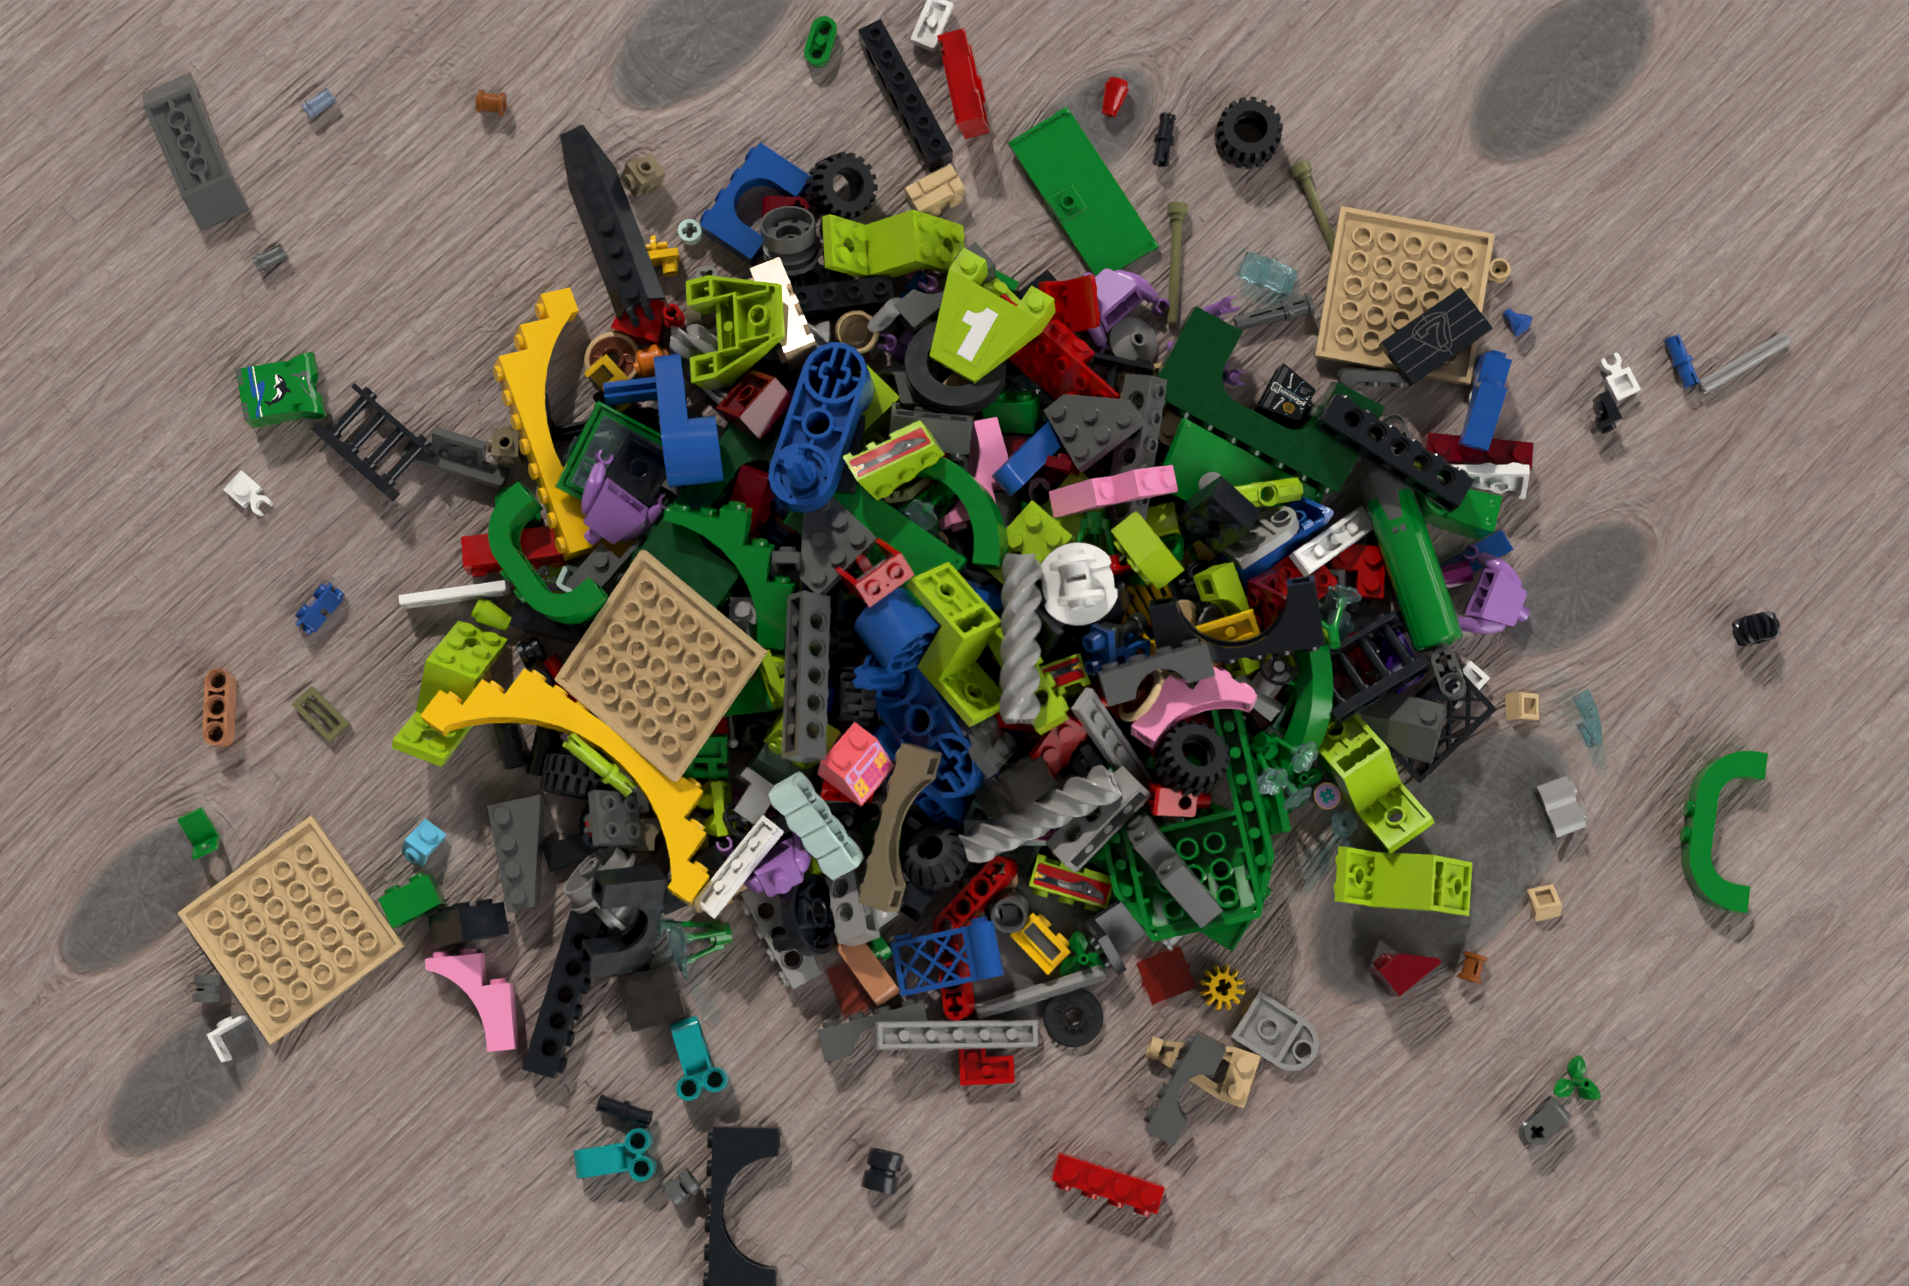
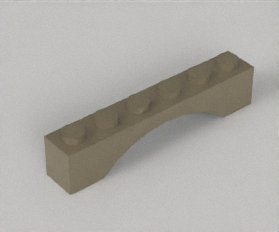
M901 743V747L895 756L896 765L894 773L888 781V795L881 807L882 817L880 824L874 833L872 853L866 862L867 871L865 879L859 888V903L886 913L899 912L906 887L899 861L901 827L914 799L927 785L935 780L942 753L915 744Z

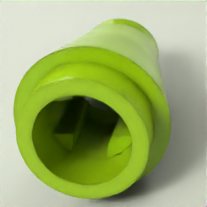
M480 598L471 613V617L476 619L475 622L503 631L507 630L511 621V616L490 599Z

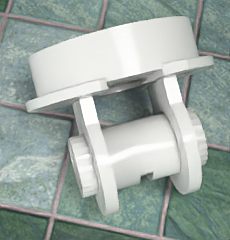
M1086 543L1066 544L1051 552L1041 565L1042 572L1039 577L1042 580L1043 594L1047 601L1045 604L1047 612L1058 621L1069 625H1087L1104 617L1114 606L1118 597L1114 577L1109 567L1111 564L1109 556L1098 547Z

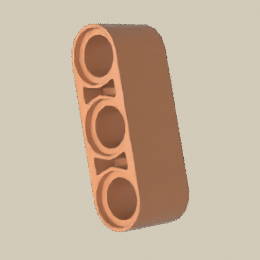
M220 668L210 670L205 676L202 735L205 742L209 745L225 748L231 745L235 737L237 681L232 673ZM224 675L225 684L218 688L216 681L218 677ZM219 702H223L224 710L221 714L217 715L215 707ZM222 728L223 737L221 740L215 741V731Z
M838 940L836 941L834 947L878 1008L900 992L897 985L866 943L853 947L838 944Z

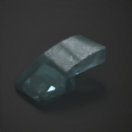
M1246 252L1237 276L1258 287L1264 285L1283 296H1288L1292 291L1299 271L1267 257Z
M1586 689L1572 698L1585 718V721L1577 724V727L1589 748H1592L1602 743V729L1596 704L1589 689Z

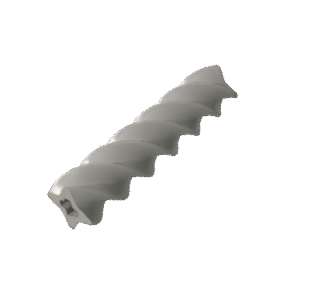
M822 322L815 327L808 324L817 348L831 343L830 322ZM692 324L683 330L675 325H671L670 350L672 354L681 353V359L690 361V357L718 351L717 325L707 329L703 325ZM777 343L763 358L779 361L780 358L776 349L781 348L780 344Z
M1006 554L1002 563V576L1005 584L1001 593L1004 608L1001 618V630L1004 639L1001 643L1000 653L1004 665L1000 673V684L1003 694L999 707L1005 724H1035L1033 720L1040 710L1039 700L1034 694L1040 684V675L1034 665L1041 653L1040 646L1034 639L1041 628L1040 618L1035 612V609L1041 602V592L1035 585L1042 572L1041 564L1034 558L1037 554Z
M1098 765L1090 770L1086 779L1080 777L1070 778L1062 790H1045L1038 802L1031 800L1022 801L1015 813L1000 812L995 815L991 825L984 823L974 824L967 836L959 835V838L963 843L969 862L979 864L991 861L1003 851L1014 850L1026 840L1039 838L1050 829L1068 824L1074 817L1088 815L1098 806L1115 802L1122 794L1115 782L1111 768L1107 770L1103 765Z

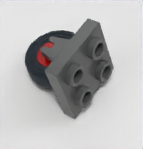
M593 790L588 792L589 804L583 809L579 820V831L585 845L593 849H605L608 847L637 848L643 846L637 793L631 792L630 795L624 797L619 791Z

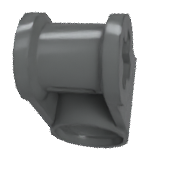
M1550 1095L1520 1125L1518 1130L1519 1137L1525 1144L1543 1145L1570 1120L1571 1115ZM1530 1128H1537L1535 1132L1538 1136L1537 1138L1530 1137L1532 1135Z

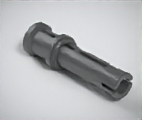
M1306 292L1304 296L1294 299L1284 298L1277 305L1234 315L1233 319L1236 328L1245 330L1281 319L1293 321V318L1305 314L1311 316L1315 314L1312 297L1309 292Z

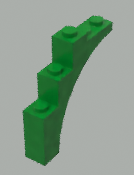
M730 501L729 504H725L720 508V513H717V509L710 507H701V510L691 509V505L676 502L665 509L664 521L685 526L703 535L718 546L736 565L748 586L754 602L757 619V643L761 647L784 650L786 648L787 596L796 593L797 581H792L789 576L780 574L771 577L772 551L775 550V545L768 544V540L762 538H752L749 541L753 508L745 507V503Z

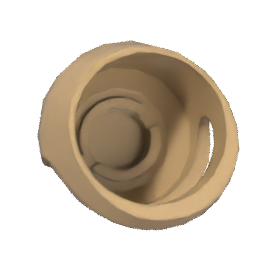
M861 310L845 313L839 318L835 326L837 342H844L856 348L860 354L874 348L879 339V331H869L867 325L872 317Z

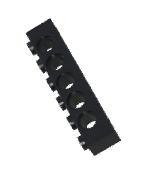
M879 19L859 29V43L929 172L931 173L952 162L953 150L882 20Z
M891 275L792 288L793 294L795 293L802 310V315L805 316L807 322L840 318L845 313L854 310L874 314L888 300L894 298Z
M1336 393L1329 400L1314 425V428L1449 513L1461 505L1474 482V479L1469 477L1465 470L1453 467L1445 461L1443 456L1426 450L1419 441L1407 438L1400 433L1397 427L1380 421L1373 412L1361 409L1354 404L1352 399L1345 395ZM1345 418L1352 420L1354 427L1348 426ZM1368 432L1373 433L1377 441H1372L1368 437ZM1391 446L1399 451V456L1392 453ZM1414 461L1421 464L1422 470H1418L1414 466ZM1437 475L1444 479L1445 485L1438 482Z
M573 910L570 911L522 1070L553 1079L557 1078L559 1073H564L568 1058L564 1057L567 1047H572L576 1032L572 1031L575 1020L579 1021L582 1016L584 1005L580 1003L583 994H588L592 979L588 978L582 967L581 972L577 976L571 975L569 965L574 960L579 962L581 949L577 946V938L580 935L585 934L589 939L606 937L608 926H605V923L600 918L584 913H576ZM565 987H569L573 991V998L568 1003L564 1002L561 998V991ZM557 1013L562 1014L565 1018V1025L561 1029L553 1025V1017ZM548 1040H553L557 1044V1051L554 1055H549L545 1051V1043Z

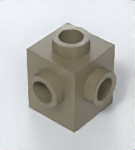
M650 153L639 159L634 157L627 161L620 179L624 187L631 192L634 198H637L644 194L648 196L654 193L660 187L666 172L653 154Z
M502 426L501 430L493 429V437L488 439V452L491 453V456L498 464L513 466L514 463H523L524 455L520 450L518 431H515L512 426ZM504 442H510L507 447H504Z

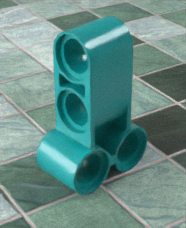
M697 1015L671 1023L672 1036L685 1076L677 1082L676 1093L682 1100L691 1101L701 1096L703 1087L710 1092L724 1090L729 1084V1075L723 1068L713 1067ZM715 1071L719 1072L723 1077V1082L718 1088L713 1087L709 1082L710 1075ZM688 1080L693 1081L697 1087L696 1093L692 1096L686 1095L683 1091V1085Z
M638 1127L626 1135L625 1142L574 1150L577 1179L629 1171L632 1179L638 1182L650 1179L657 1171L656 1160L646 1154V1150L653 1144L652 1132L645 1127ZM636 1133H641L645 1137L646 1141L643 1148H639L633 1143V1137ZM639 1161H645L649 1165L647 1175H641L637 1171V1163Z

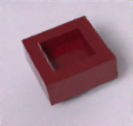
M1058 453L1057 457L1047 456L1045 466L1051 470L1079 477L1080 470L1077 469L1069 455Z

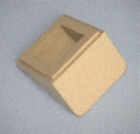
M1525 692L1506 694L1507 720H1539V694Z
M1553 884L1527 889L1535 922L1556 918L1561 915L1562 904Z

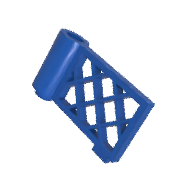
M986 916L971 919L972 925L915 938H912V933L895 936L896 942L891 943L901 997L1004 975L994 922L988 921ZM962 933L964 946L958 952L948 944L953 935ZM946 937L944 942L939 938ZM929 940H934L941 945L934 958L923 951ZM922 942L919 947L915 945V943ZM908 945L916 951L909 963L901 958L899 947ZM945 949L957 956L950 969L938 961ZM920 954L931 961L925 974L913 967ZM960 960L969 965L970 977L962 978L953 972ZM935 965L947 973L941 983H936L928 977ZM910 970L922 978L917 987L913 989H908L906 977ZM950 976H952V977H954V978L956 979V980L948 981L949 978H950ZM925 981L928 982L929 984H931V985L923 986L924 983H925Z

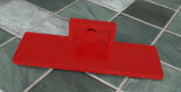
M1005 294L999 296L1016 307L1018 306ZM1057 319L1048 323L1041 334L1008 358L1055 401L1063 394L1120 398L1119 393L1085 365V363L1092 359L1095 352L1088 347L1086 342L1075 336L1065 324Z
M1095 676L1087 688L1094 690L1106 708L1107 705L1104 701L1098 676ZM1072 709L1067 714L1069 719L1045 732L1029 755L1034 761L1013 793L1017 805L1025 800L1038 802L1042 793L1054 784L1056 775L1061 768L1068 765L1072 753L1077 746L1082 745L1086 740L1087 731Z

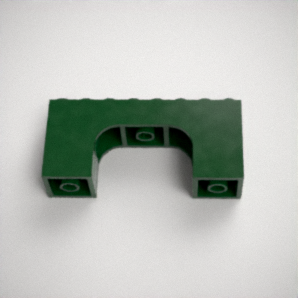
M1197 306L1191 308L1155 377L1167 380L1163 407L1169 404L1175 408L1173 413L1188 420L1190 417L1197 419L1196 425L1209 432H1213L1214 429L1220 431V438L1231 444L1236 445L1237 442L1244 444L1243 450L1254 456L1260 457L1261 454L1267 456V463L1282 470L1284 467L1291 469L1289 474L1293 477H1298L1301 481L1307 482L1308 479L1314 481L1312 487L1329 495L1331 491L1339 493L1359 455L1314 428L1315 423L1329 400L1336 393L1349 397L1361 409L1373 412L1377 419L1381 417L1385 407L1339 382H1331L1313 416L1306 424L1295 429H1288L1234 401L1224 389L1222 382L1223 370L1243 331ZM1345 418L1346 424L1354 427L1352 420Z
M787 413L779 417L772 425L770 432L760 439L747 435L729 421L725 428V434L719 440L724 481L681 486L678 492L679 497L674 503H687L691 505V509L701 510V507H710L717 509V513H720V508L729 503L742 465L755 462L767 469L770 468ZM811 427L810 433L816 435L822 434L817 429ZM670 503L665 509H667L671 505H674V503ZM664 510L660 523L654 525L649 530L646 542L642 547L636 548L633 552L630 564H632L640 550H646L727 617L730 608V597L742 596L748 587L736 567L706 548V537L685 526L664 521Z

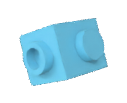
M425 818L404 840L402 853L409 862L423 867L430 854L445 840L446 834Z

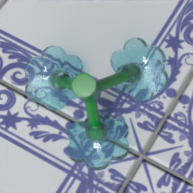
M1341 584L1328 587L1327 592L1331 594L1332 598L1337 600L1335 605L1337 610H1330L1327 617L1321 619L1322 626L1328 633L1329 644L1332 649H1338L1341 646L1340 642L1347 639L1348 634L1353 633L1355 629L1354 623L1351 622L1350 613L1343 611V609H1346L1347 603L1361 601L1362 598L1356 589Z

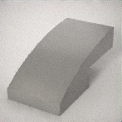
M900 298L888 300L874 315L867 325L870 332L884 331L900 314L894 304L901 300Z

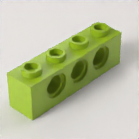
M1000 627L995 630L988 644L1002 668L1004 664L1001 659L1000 648L1004 636ZM1041 656L1034 665L1040 675V684L1034 694L1038 697L1040 694L1046 693L1049 698L1045 705L1040 706L1039 713L1033 720L1035 722L1033 726L1040 735L1068 720L1069 717L1066 711L1070 709L1062 695L1057 697L1053 687L1057 685L1049 671L1044 673L1039 665L1043 663Z

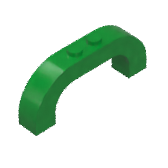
M518 481L500 498L489 522V545L493 556L502 567L501 575L508 583L515 585L514 593L523 603L527 601L535 610L555 622L580 624L595 619L609 598L600 584L588 577L572 591L554 594L524 555L520 543L522 531L525 525L543 510V507L531 491Z
M1739 751L1712 760L1695 777L1690 789L1689 798L1685 801L1683 807V815L1686 816L1685 827H1682L1679 840L1682 843L1681 864L1684 876L1691 889L1702 901L1722 911L1736 914L1747 913L1751 886L1728 882L1720 877L1713 867L1711 851L1719 794L1724 785L1732 779L1753 782L1765 780L1768 753Z

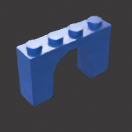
M761 142L756 148L752 147L748 151L744 165L741 169H735L730 177V184L726 189L722 188L718 192L714 206L711 210L707 209L700 218L702 233L752 267L763 254V242L759 233L745 225L737 217L736 206L740 197L752 188L769 187L785 197L803 198L806 190L809 189V185H806V179L811 177Z

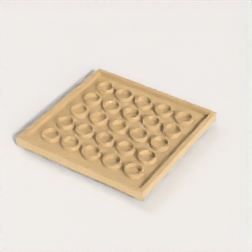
M1341 206L1338 214L1314 358L1399 372L1379 347L1383 340L1460 287H1462L1482 313L1495 234ZM1477 341L1424 378L1469 386L1471 384Z
M640 550L554 680L669 779L676 782L684 774L768 652L646 550Z
M309 816L178 912L180 918L270 1045L276 1043L406 946L396 930L391 928L386 916L314 816Z

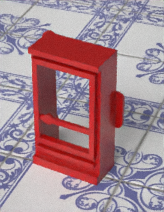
M965 28L937 35L938 42L942 47L940 50L943 55L942 60L957 127L965 140L989 134L990 130L984 103L987 101L981 76L977 74L972 46L968 43Z

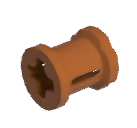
M479 89L476 96L477 113L488 111L498 113L499 116L505 115L507 106L506 93L501 92L499 95L491 94Z
M1464 951L1463 956L1465 959L1462 971L1458 973L1457 978L1481 984V971L1484 962H1487L1488 958Z

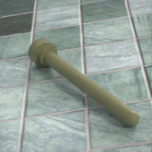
M1305 160L1293 165L1289 170L1293 179H1296L1298 183L1301 182L1332 255L1335 235L1310 179L1312 177V168L1309 161Z
M1170 202L1167 207V215L1170 216V221H1172L1168 295L1170 305L1167 316V323L1171 327L1176 326L1178 323L1182 222L1188 216V204L1184 202Z

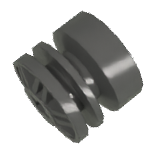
M783 206L775 208L764 215L760 222L764 262L780 257L787 276H795L811 270L817 264L819 257L816 225L812 213L797 206Z

